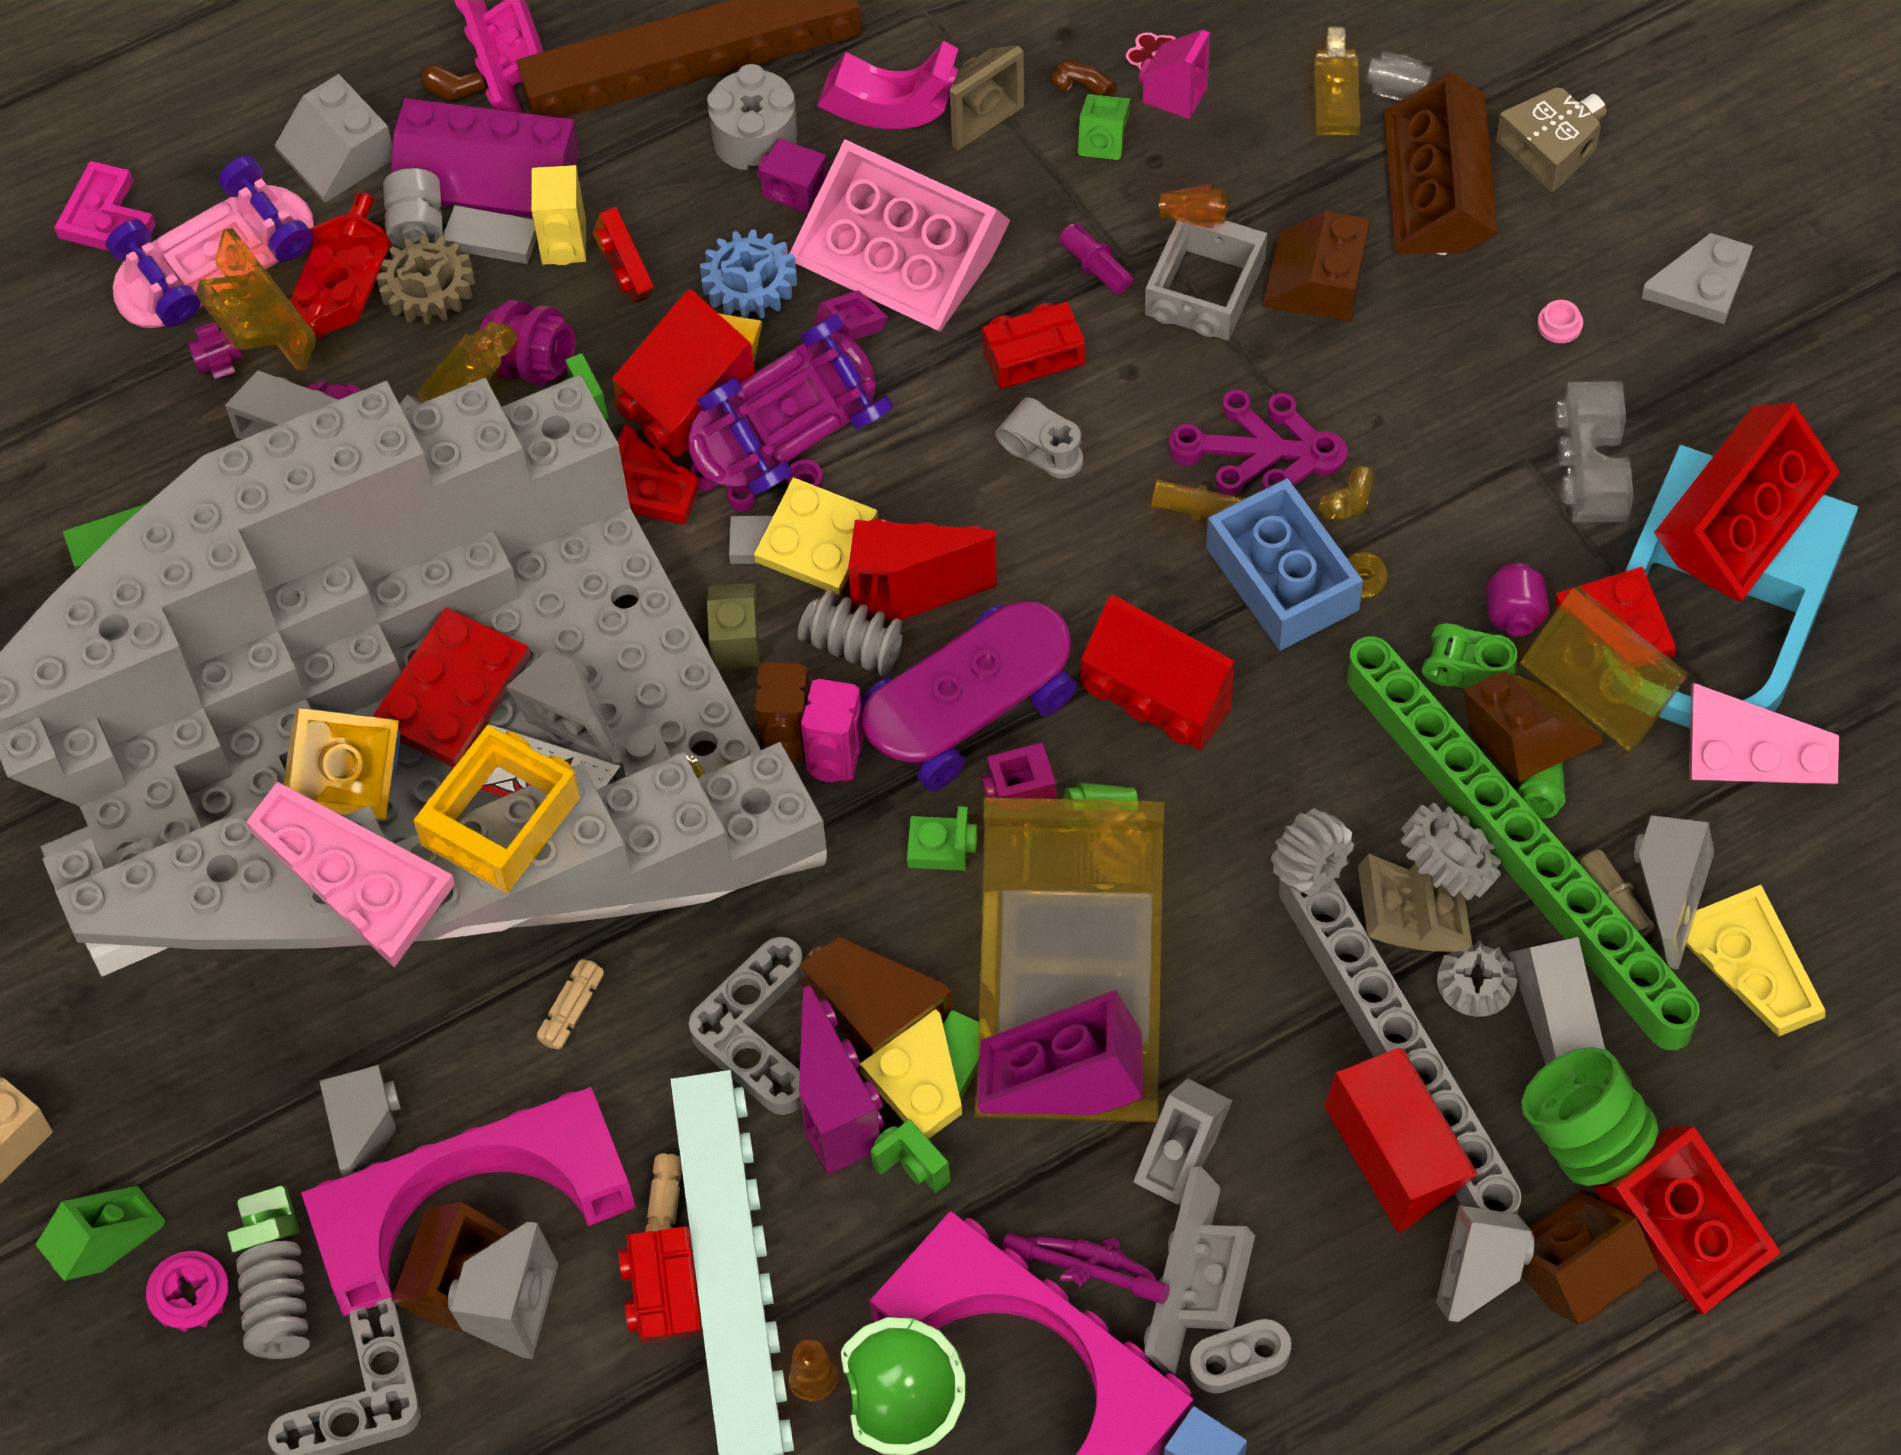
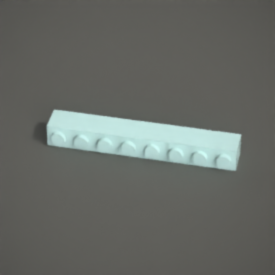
M731 1070L671 1079L718 1453L719 1455H784V1452L794 1451L790 1419H779L777 1405L778 1402L787 1401L783 1370L773 1371L771 1354L780 1352L776 1321L766 1322L764 1305L774 1304L770 1274H759L757 1258L767 1256L763 1225L753 1227L751 1210L761 1208L757 1180L746 1179L744 1165L754 1163L750 1132L740 1134L738 1118L748 1117L744 1087L734 1088Z

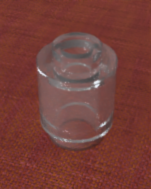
M1383 51L1380 59L1372 58L1366 83L1373 84L1372 93L1402 101L1431 83L1433 67L1425 66L1423 60Z

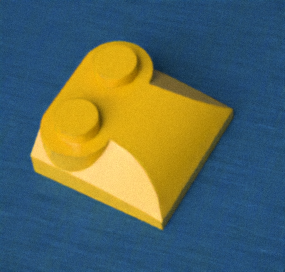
M296 708L290 732L284 785L338 814L348 815L370 805L375 818L386 819L399 720Z

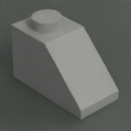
M379 1065L320 1081L342 1177L364 1170L369 1165L375 1163L397 1130L393 1111L401 1109L398 1092L394 1080L384 1081Z
M1187 1078L1168 1095L1133 1182L1179 1205L1180 1192L1187 1182L1190 1168L1192 1166L1202 1167L1216 1142L1232 1100Z
M1462 1205L1458 1206L1436 1299V1304L1448 1321H1461L1520 1281L1524 1264L1528 1265L1533 1256L1534 1237L1531 1234L1532 1231L1519 1215Z

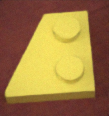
M936 1009L860 1063L862 1075L867 1080H871L877 1092L904 1122L911 1119L927 1139L962 1115V1104L941 1015Z

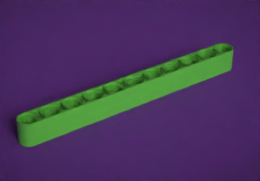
M1374 636L1358 639L1352 645L1349 655L1347 683L1351 690L1461 818L1464 815L1469 818V826L1473 829L1481 828L1487 841L1495 846L1491 854L1501 860L1503 868L1565 940L1579 937L1586 965L1652 1042L1665 1050L1684 1048L1692 1038L1700 1013L1699 1003L1693 994L1391 646L1383 639ZM1369 664H1370V665L1376 666L1377 668H1376V669H1367V668H1364L1362 665H1369ZM1392 698H1401V699H1404V700L1407 701V702H1405V703H1397V702L1392 701L1391 699H1392ZM1431 732L1434 733L1436 736L1426 737L1421 735L1420 733ZM1460 766L1463 767L1466 771L1457 772L1451 770L1449 767ZM1488 800L1495 803L1496 806L1487 807L1478 801ZM1519 835L1524 837L1527 841L1517 842L1510 839L1508 836ZM1549 870L1554 872L1557 877L1548 878L1540 874L1539 871ZM1580 906L1585 908L1588 913L1579 914L1572 911L1569 907ZM1612 942L1620 947V949L1609 950L1600 943ZM1632 979H1645L1649 983H1651L1652 986H1638L1632 981ZM1674 1015L1683 1020L1684 1023L1673 1024L1668 1022L1663 1016Z

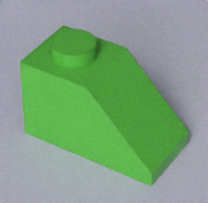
M133 1186L62 1201L37 1241L36 1246L50 1262L53 1269L66 1281L105 1271L160 1230L166 1221L140 1188Z

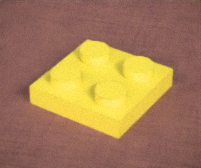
M793 477L754 553L755 562L828 591L830 589L840 596L849 578L848 565L855 520L870 521L878 519V512L876 509Z

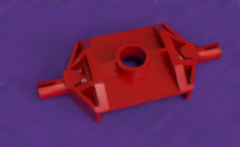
M358 192L356 194L350 212L346 213V215H340L309 228L313 233L312 243L314 245L287 308H283L280 303H275L274 305L286 322L299 329L294 344L291 346L292 353L298 357L303 358L305 356L306 358L310 355V350L316 337H324L326 333L354 324L360 319L391 244L382 228L366 219L374 203L373 197L367 193L362 192L361 195Z

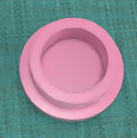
M1555 300L1541 310L1538 316L1537 327L1540 334L1547 340L1554 343H1568L1580 335L1583 327V318L1577 306L1572 302Z

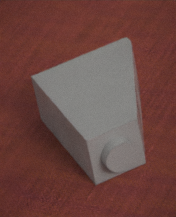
M1579 937L1508 952L1510 961L1514 963L1517 982L1545 1064H1549L1555 1058L1572 1050L1587 1047L1605 1049Z

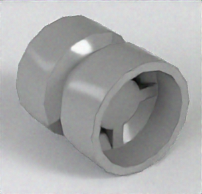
M417 168L402 169L388 175L383 182L386 210L385 234L391 241L390 245L403 250L405 249L404 239L409 238L414 244H419L422 235L427 234L430 243H435L440 236H443L442 213L439 210L441 207L439 178L434 173Z

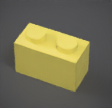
M577 166L532 168V215L542 265H567L570 263L586 262V217Z

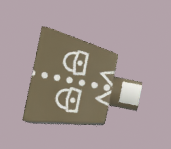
M1556 87L1500 113L1496 142L1549 191L1553 192L1596 151L1601 129L1599 120L1606 116L1607 109L1602 99L1596 94H1590L1578 102L1563 88Z

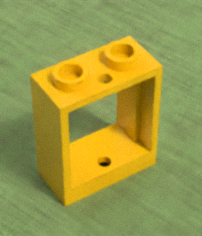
M487 725L413 821L420 844L508 894L579 801L580 794L575 771L562 758L556 755L546 757L533 750L529 743L520 735L512 731H506L504 734ZM497 766L548 794L507 849L456 821Z

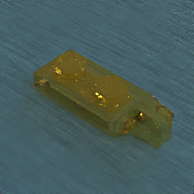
M1327 27L1326 50L1317 49L1314 60L1316 135L1360 134L1358 57H1356V50H1345V27Z
M490 321L483 330L480 329L473 335L465 334L417 391L420 402L424 403L485 377L488 381L502 362L500 356L508 354L518 339L511 325Z

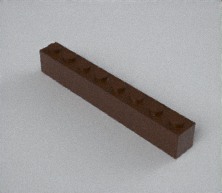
M730 0L516 59L520 85L530 114L563 118L588 110L600 109L606 105L631 98H639L663 89L682 86L710 76L722 75L748 64H761L771 59L796 52H804L814 47L836 41H844L850 37L861 35L860 5L857 0Z

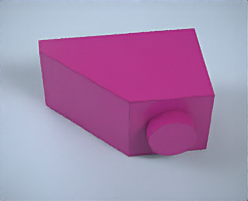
M1200 30L1162 43L1153 59L1147 58L1139 74V82L1143 84V103L1187 119L1191 118L1208 89L1210 32Z

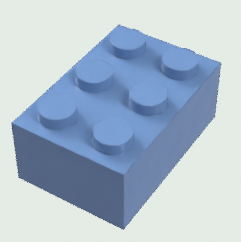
M1288 478L1208 517L1206 549L1279 651L1360 610L1362 578Z

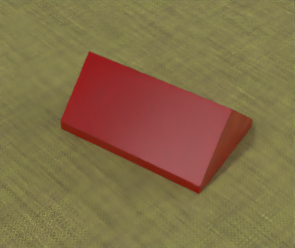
M1403 1048L1394 1049L1336 1072L1324 1107L1396 1232H1404L1478 1176L1477 1171Z

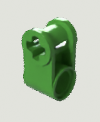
M1439 624L1432 632L1431 638L1434 646L1431 656L1424 661L1422 666L1423 675L1431 682L1441 686H1455L1465 689L1504 670L1515 674L1517 649L1509 638L1502 635L1469 630L1455 624ZM1497 663V664H1500V665H1502V666H1501V667H1491V666H1488L1487 664Z

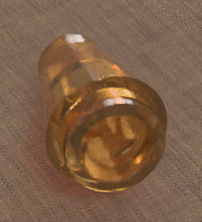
M1212 183L1170 192H1161L1159 201L1160 218L1211 229L1215 224H1224L1227 212L1225 188H1215V185Z
M804 1340L794 1349L787 1370V1384L793 1394L803 1400H820L828 1396L835 1389L838 1382V1369L835 1362L819 1342Z

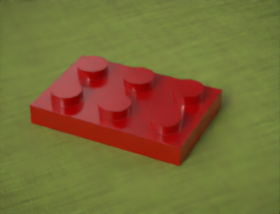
M445 607L372 717L399 720L398 729L401 743L454 768L471 747L508 690L506 686L517 677L530 657L529 646Z

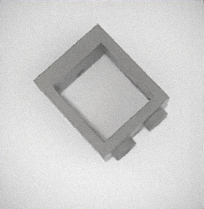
M1183 207L1146 286L1145 315L1153 317L1161 323L1176 324L1195 330L1206 337H1217L1229 341L1265 262L1267 233ZM1186 251L1243 268L1226 307L1169 290Z

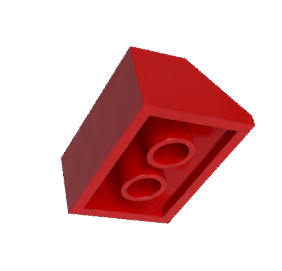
M1112 594L1104 606L1081 658V685L1094 697L1101 700L1108 699L1123 707L1135 720L1140 722L1148 721L1164 730L1173 741L1182 745L1189 744L1201 751L1231 710L1235 661Z

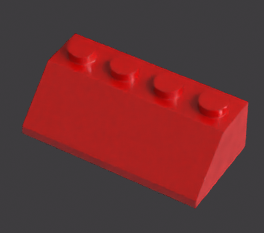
M1794 402L1752 406L1654 531V534L1678 568L1733 600L1742 601L1839 475L1840 471Z

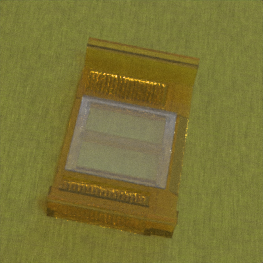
M984 798L985 837L977 1096L980 1040L1117 990L1142 1031L1143 1098L1133 1101L1125 1107L1114 1108L1097 1115L981 1113L977 1107V1096H975L974 1117L1157 1123L1159 1104L1164 802Z

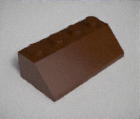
M1450 70L1384 111L1394 248L1399 254L1465 253L1498 234L1485 93Z

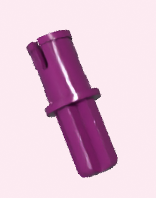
M1080 223L1070 224L1062 231L1059 237L1060 245L1078 259L1082 270L1086 274H1095L1117 295L1123 294L1132 285V276L1111 256V248L1105 243L1100 244Z

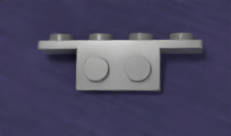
M1192 1166L1190 1168L1187 1182L1181 1189L1180 1210L1175 1230L1169 1236V1254L1163 1277L1159 1280V1282L1169 1284L1170 1293L1164 1304L1156 1302L1152 1322L1147 1327L1144 1336L1145 1355L1166 1374L1176 1373L1187 1328L1222 1330L1234 1328L1255 1240L1254 1233L1247 1226L1212 1225L1220 1195V1186L1202 1167Z

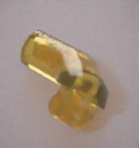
M1363 466L1353 468L1348 487L1334 490L1331 494H1325L1321 497L1319 510L1322 516L1326 519L1336 518L1342 520L1363 513L1368 506L1374 472L1370 468Z

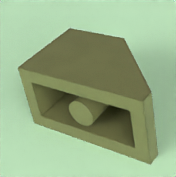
M755 582L709 586L707 596L708 634L711 658L716 668L722 670L759 667L760 653Z

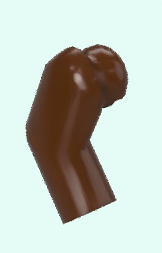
M432 64L425 67L421 74L424 88L448 102L486 90L479 70L457 76L442 66Z

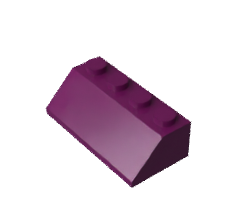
M404 98L394 130L391 173L410 168L423 169L434 173L440 180L441 206L454 207L456 205L495 213L533 217L532 168L573 166L577 164L580 151L575 123L573 119Z

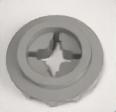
M1480 940L1467 951H1453L1448 955H1444L1437 974L1438 989L1445 1002L1456 1011L1474 1017L1489 1016L1504 1009L1511 1002L1518 981L1513 961H1508L1502 955L1500 947L1495 949L1486 947ZM1476 964L1480 965L1483 976L1491 978L1484 979L1479 993H1475L1472 978L1464 976L1471 975Z

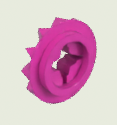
M198 1251L180 1252L166 1258L154 1269L146 1287L147 1304L154 1317L164 1327L178 1328L184 1333L188 1328L196 1326L206 1328L211 1318L217 1313H223V1304L227 1295L230 1294L227 1274L222 1265L212 1256ZM183 1276L186 1282H190L193 1288L202 1285L201 1288L195 1291L197 1297L195 1301L197 1304L194 1306L188 1303L185 1298L175 1299L182 1294L180 1288L182 1284L179 1278Z

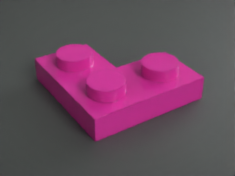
M90 161L54 229L59 239L109 251L106 248V240L110 233L122 223L130 220H140L151 233L156 224L152 214L121 206L133 183L129 170Z

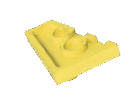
M1762 885L1696 911L1686 946L1778 1037L1825 1018V1009Z

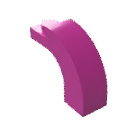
M943 41L921 66L908 71L881 69L845 52L828 72L817 106L845 120L874 128L906 129L924 125L933 121L945 111L950 88L958 72V68L953 66L958 48Z

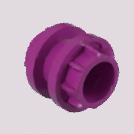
M509 300L503 305H499L497 309L491 310L485 316L478 336L480 356L482 360L489 363L492 372L496 376L516 379L520 375L525 382L535 385H545L551 380H555L557 376L563 375L568 370L565 360L574 356L576 346L573 327L565 323L564 317L558 309L543 305L533 309L529 303L519 300Z

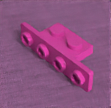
M454 0L467 22L464 31L469 41L475 46L478 55L475 58V64L480 73L486 78L489 88L485 92L489 102L496 110L523 113L514 89V85L520 82L516 59L544 52L526 0H504L489 11L484 0Z

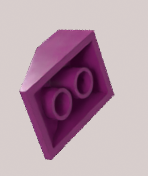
M1117 990L980 1040L977 1107L981 1113L1097 1115L1114 1108L1125 1107L1131 1102L1143 1098L1142 1031Z

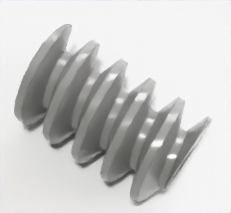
M830 589L826 591L821 600L815 599L807 606L798 626V640L804 643L811 640L812 645L817 649L822 650L828 647L829 653L836 657L844 654L845 659L852 664L861 661L862 667L866 670L873 671L878 668L879 675L883 677L889 675L901 650L902 635L900 631L902 621L895 618L888 628L883 627L885 613L878 611L869 621L867 620L868 606L865 604H861L855 613L852 614L850 613L852 599L844 597L836 607L834 606L835 592Z
M273 1241L262 1243L243 1252L236 1261L237 1272L240 1275L238 1289L242 1294L240 1297V1310L244 1313L241 1317L242 1329L246 1332L243 1336V1346L249 1354L260 1358H292L304 1353L310 1347V1340L305 1337H298L308 1331V1321L298 1317L306 1312V1302L297 1298L304 1293L305 1288L303 1282L296 1280V1278L302 1275L303 1267L298 1261H293L301 1255V1247L295 1242Z

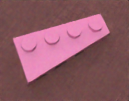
M276 782L246 822L250 832L394 968L455 885L451 873L279 782Z

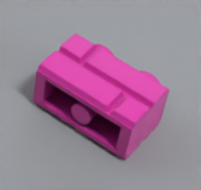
M824 679L812 681L808 695V705L805 707L801 728L806 769L811 776L818 780L832 783L839 780L848 782V780L854 779L858 763L857 755H860L864 739L861 721L860 689L854 684Z

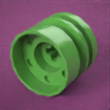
M1587 1047L1572 1050L1555 1058L1538 1071L1527 1085L1521 1101L1523 1115L1538 1137L1548 1146L1550 1154L1558 1161V1165L1564 1174L1573 1183L1586 1186L1605 1184L1626 1175L1648 1155L1654 1147L1659 1132L1656 1116L1645 1104L1643 1097L1632 1087L1630 1078L1617 1059L1606 1049Z

